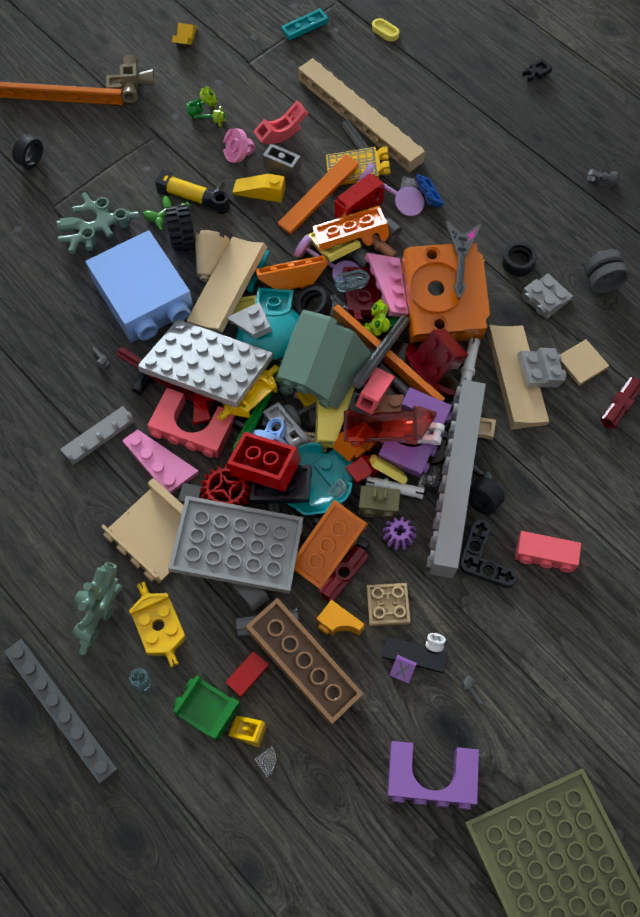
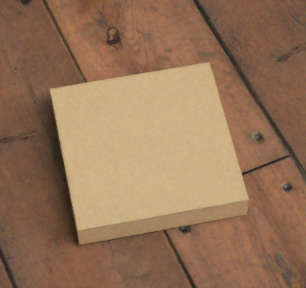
M587 339L560 354L562 358L561 366L578 386L599 375L609 367L607 362Z

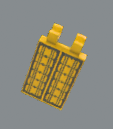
M387 146L381 147L378 151H376V147L326 155L328 171L345 154L359 163V167L341 185L357 183L369 162L374 165L371 174H374L378 179L379 175L391 174L389 161H384L380 164V160H389Z

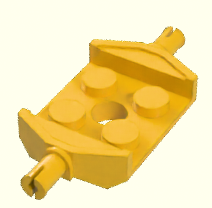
M273 365L268 371L264 370L237 408L223 403L225 409L217 415V418L221 422L231 414L249 418V411L271 391L278 392L273 376L278 372L279 367Z
M145 582L141 583L142 586L139 583L137 587L141 598L129 611L147 655L151 656L165 655L170 667H174L173 661L175 665L179 664L174 654L175 650L186 639L184 631L168 594H151ZM157 621L164 622V627L160 631L153 629Z

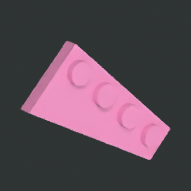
M367 253L365 256L366 262H369L371 274L375 276L377 281L376 286L381 290L383 303L388 306V315L407 317L408 308L400 258Z
M138 429L122 440L124 445L147 472L171 494L180 489L183 483H188L199 474L197 469Z

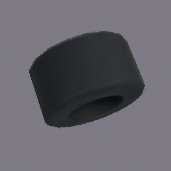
M480 477L470 486L468 502L471 507L481 514H493L505 500L503 489L491 478Z

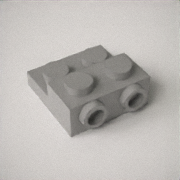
M546 274L540 280H534L524 288L522 293L524 301L533 306L537 313L546 319L573 298V295L549 274Z
M539 348L537 351H520L517 354L526 387L557 388L565 381L566 371L561 368L562 358L560 354H557L556 348Z

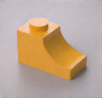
M333 600L328 603L316 619L317 628L326 635L329 633L333 636L340 631H350L360 635L364 630L363 622Z

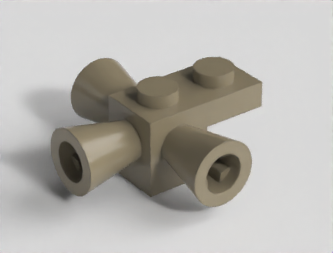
M125 55L122 58L123 65H120V75H106V88L122 89V99L127 103H134L138 100L136 90H139V83L155 86V75L153 69L138 73V59L133 55Z

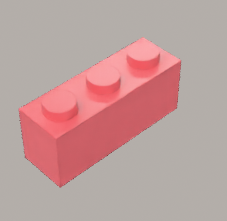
M521 531L518 536L515 560H520L523 564H539L543 568H558L562 572H574L579 565L581 543Z

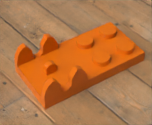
M380 206L313 226L320 250L345 244L358 238H362L364 244L371 246L374 233H378L379 238L383 241H386L389 236L388 224Z
M334 500L298 551L294 570L321 589L348 551L356 544L360 534L366 530L368 523Z

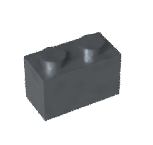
M270 144L263 154L264 169L293 181L301 170V156Z

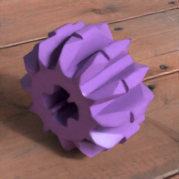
M394 517L392 522H386L387 527L383 528V533L385 534L383 540L388 541V547L395 545V550H398L399 546L406 550V545H413L412 540L416 539V534L414 533L416 528L415 526H410V520L404 522V517H401L400 521H398Z

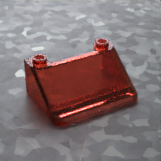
M413 406V412L363 415L344 410V442L351 443L353 447L363 446V443L406 441V444H418V440H422L436 418V412L421 406Z

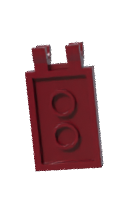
M343 267L342 275L346 311L352 314V317L359 323L362 321V316L370 317L369 323H372V320L375 319V316L372 315V307L382 299L381 290L376 286L375 276L371 274L370 267Z

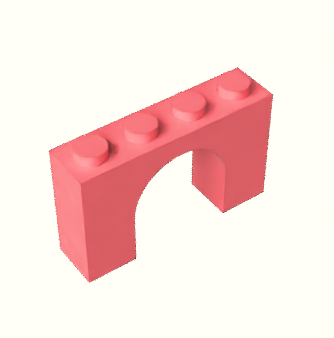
M376 367L363 384L364 389L360 393L355 406L373 415L388 392L395 376Z
M166 388L147 425L151 435L158 439H167L174 445H183L190 451L197 450L207 457L219 459L234 428L232 423L236 416L231 414L221 422L217 415L225 408L218 406L211 422L205 429L194 433L185 432L177 426V420L186 404L185 396L183 393Z

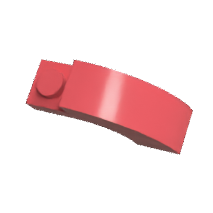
M296 101L282 117L274 121L263 119L253 132L261 143H280L292 137L301 129L299 124L309 113L299 101Z

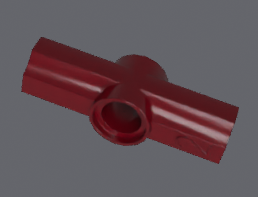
M630 377L621 391L616 393L609 404V408L600 420L605 427L614 429L623 415H626L640 392L639 379Z
M355 546L345 560L336 567L335 572L319 590V594L326 601H335L344 588L352 582L353 577L369 559L366 551L361 547ZM346 571L349 573V576L342 578L339 573Z

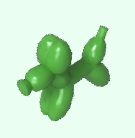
M164 196L162 199L164 209L161 212L156 213L149 210L143 212L144 219L149 222H155L160 231H163V218L166 217L165 209L166 207H172L171 201L167 196ZM186 201V203L180 204V205L187 204V205L190 207V204H189V202H187V201Z

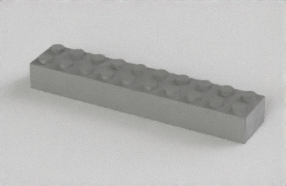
M462 380L461 386H457L453 397L452 405L454 406L453 411H451V425L448 429V443L444 452L445 462L441 471L443 476L439 484L438 493L440 494L435 511L439 512L436 513L432 527L436 531L431 536L429 546L433 550L430 551L426 567L430 568L429 574L453 578L458 570L485 383Z

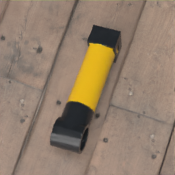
M162 170L155 181L157 192L166 196L173 194L213 208L218 214H225L230 209L228 193L223 190L225 183L222 181L218 183L213 191L176 178L172 172Z

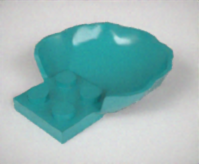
M258 288L255 304L260 302L272 332L255 339L237 326L236 340L272 352L273 359L283 358L300 316L292 309L294 290Z
M309 442L298 446L297 449L301 458L299 465H312L313 468L310 503L287 504L296 508L303 515L325 513L334 500L339 503L344 502L349 496L352 483L354 482L345 469L356 461L357 458L348 462L335 449L326 454L320 443Z

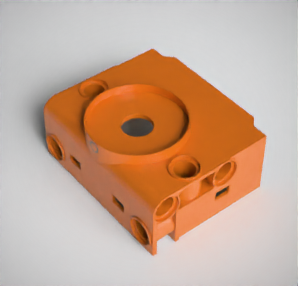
M477 243L472 244L465 257L464 284L466 288L460 300L457 299L453 288L457 278L458 257L452 244L415 246L404 250L401 266L408 308L407 318L410 320L408 323L410 344L424 342L431 331L436 329H446L457 342L469 341L470 338H473V341H475V338L482 339L487 329L486 319L490 315L484 260L483 255L478 252ZM431 282H440L444 286V292L439 296L430 294L428 285Z

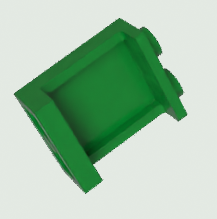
M196 675L194 679L191 678L188 681L184 695L182 697L179 696L174 702L173 712L176 716L218 742L241 705L238 700L228 697Z

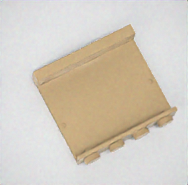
M153 478L148 482L149 491L109 528L104 524L101 527L105 532L103 536L110 543L114 541L118 545L116 548L124 556L128 554L131 557V563L136 568H143L145 570L144 575L150 581L155 580L160 584L171 573L168 571L184 505Z

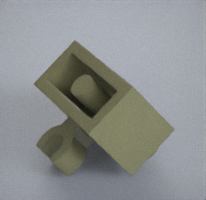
M361 485L358 514L367 518L374 516L391 520L394 517L397 518L400 489Z

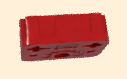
M370 173L337 197V200H335V219L380 206L384 200L385 184L374 174Z

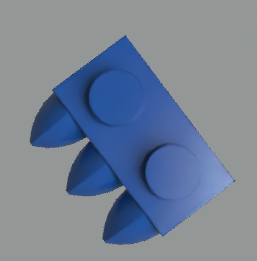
M418 174L416 182L419 184V190L425 195L426 203L437 208L442 207L444 202L431 179Z

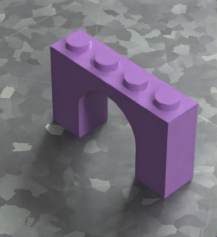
M410 387L400 409L428 423H441L444 425L445 422L449 423L452 412H450L452 405ZM386 438L378 457L400 470L420 478L422 473L426 474L430 463L427 462L429 456L434 457L438 446L424 443L417 447H408Z
M391 741L387 798H392V802L405 803V800H414L415 805H427V802H434L436 807L449 808V804L458 805V809L471 810V806L477 805L479 749L457 747L454 753V774L450 785L442 790L433 791L422 787L413 775V743Z

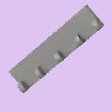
M123 406L62 447V453L74 465L135 422L133 416Z

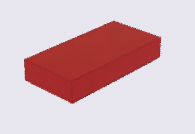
M253 651L225 683L242 697L269 667V664Z

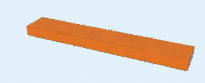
M345 154L278 222V226L291 235L359 167V163Z

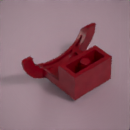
M446 329L432 330L419 348L413 343L407 346V359L411 368L441 395L454 397L456 392L452 388H446L438 383L449 370L458 368L467 358L468 354Z

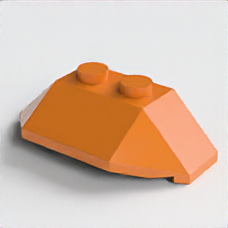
M321 255L257 268L255 272L259 280L274 289L291 290L293 288H306L314 284L328 265L325 256Z

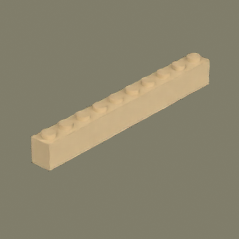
M312 58L298 68L299 81L343 118L349 119L356 129L379 148L387 146L388 155L410 173L424 162L425 151L421 146L413 142L409 136H406L398 127L390 123L386 117L378 113L375 108L367 104L364 99H361L320 63Z

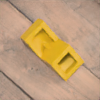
M178 23L177 36H172V42L191 45L197 25Z

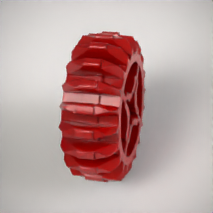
M225 464L224 469H221L219 465L217 471L211 469V475L205 474L206 480H202L201 485L203 487L200 488L202 493L201 499L223 502L218 499H225L227 502L223 503L248 506L247 500L250 499L251 481L233 476L227 464ZM220 481V484L212 490L213 486ZM224 484L226 485V488H228L229 490V496L227 495V492H225L224 490ZM241 490V492H240V494L238 495V497H236L235 499H233V496H234L236 493H239V491Z

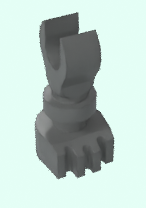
M591 169L588 170L587 181L597 182L602 180L604 183L609 181L608 187L615 188L618 172L611 171L610 174H607V172L601 173Z

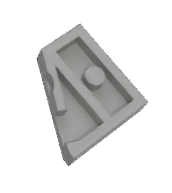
M260 302L228 316L232 325L236 324L240 330L249 333L255 339L272 332Z

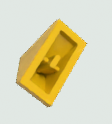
M236 715L228 736L259 748L267 726L261 720Z

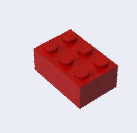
M244 432L227 464L233 476L285 492L301 458L295 446Z

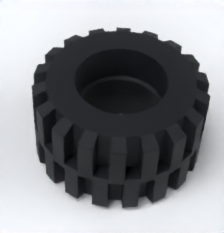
M184 204L166 207L165 216L172 249L174 251L195 248V234L189 206Z

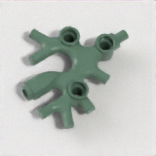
M84 192L81 194V198L85 203L80 206H73V213L92 211L97 214L96 220L86 222L75 217L60 218L57 221L58 231L70 232L79 230V233L58 236L59 243H71L68 249L70 254H75L77 246L81 242L86 246V250L91 251L97 243L95 232L102 231L110 239L114 236L110 230L111 225L117 224L119 228L125 229L129 226L131 219L139 218L138 211L130 212L120 208L112 214L107 198L100 197L94 202Z
M106 562L104 566L97 568L92 583H84V591H78L75 596L74 602L77 603L78 609L80 611L88 610L82 621L73 629V635H75L76 639L80 640L79 654L87 655L89 647L92 646L98 636L96 626L99 620L107 621L111 617L114 609L111 604L123 589L121 584H117L118 579L115 578L117 566L113 563Z

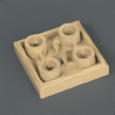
M407 583L367 585L369 626L410 624Z

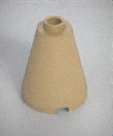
M201 230L200 234H195L197 277L203 282H208L230 242L226 235L223 238L216 231Z

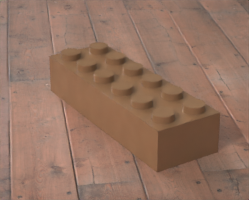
M278 598L245 626L244 629L329 724H333L363 695L361 690Z

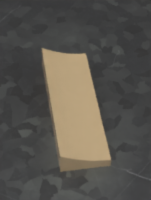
M235 237L231 238L187 319L188 323L216 333H223L229 321L228 316L233 314L267 249L265 243L251 242Z
M489 325L487 337L511 430L548 425L549 419L540 387H526L517 356L520 351H530L523 325Z

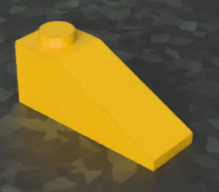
M263 174L236 179L232 194L282 203L285 192V177Z

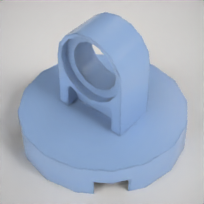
M280 418L271 419L265 430H255L253 432L254 435L288 444L283 440L286 425ZM275 424H281V428L278 431H272V428Z

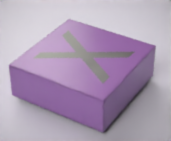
M397 655L390 676L409 684L417 663Z

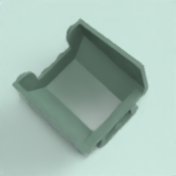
M303 310L294 327L275 382L279 387L278 390L285 395L293 394L294 389L302 394L309 393L314 395L320 401L319 404L326 409L330 407L337 410L350 390L353 379L365 365L371 352L353 330L338 326L337 320L334 318Z

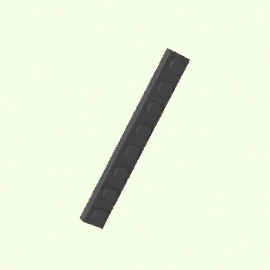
M20 639L5 650L4 653L99 784H102L116 773L118 768L26 643Z

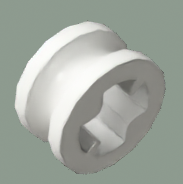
M430 633L427 636L425 646L431 651L441 652L444 649L446 639L440 634Z

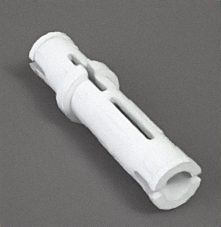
M470 338L468 341V356L465 359L464 366L461 367L460 372L462 375L459 386H461L462 380L472 381V376L475 375L474 367L480 345V340L475 338L474 343L473 338Z
M371 476L367 478V481L374 482V484L366 482V486L400 489L401 495L423 499V494L416 493V491L424 493L425 487L403 485L399 482L389 481V478L380 479Z

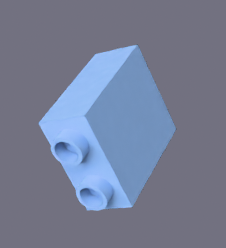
M149 230L85 261L93 283L131 343L138 339H151L160 328L170 323L174 324L177 319L185 321L194 308L190 290Z

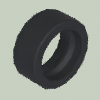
M30 134L20 136L12 150L14 162L26 169L35 167L42 158L43 144L42 141ZM30 147V151L28 155L25 157L26 151Z
M522 241L513 242L505 248L502 266L511 275L525 276L534 269L537 253L533 246ZM514 253H521L527 256L530 261L525 265H518L513 263L509 256Z
M313 286L305 289L299 295L296 308L298 313L301 314L303 310H306L308 303L312 299L322 297L321 305L313 312L328 316L332 309V300L324 289Z

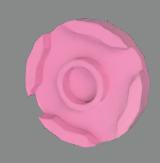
M229 129L224 137L223 143H226V149H223V152L229 162H242L246 155L252 154L256 149L253 141L247 138L246 133L242 129Z

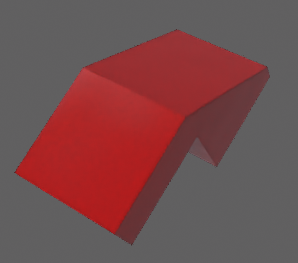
M376 453L362 456L346 467L345 470L356 485L369 476L376 477L382 473L373 468L369 461L371 456L376 455Z

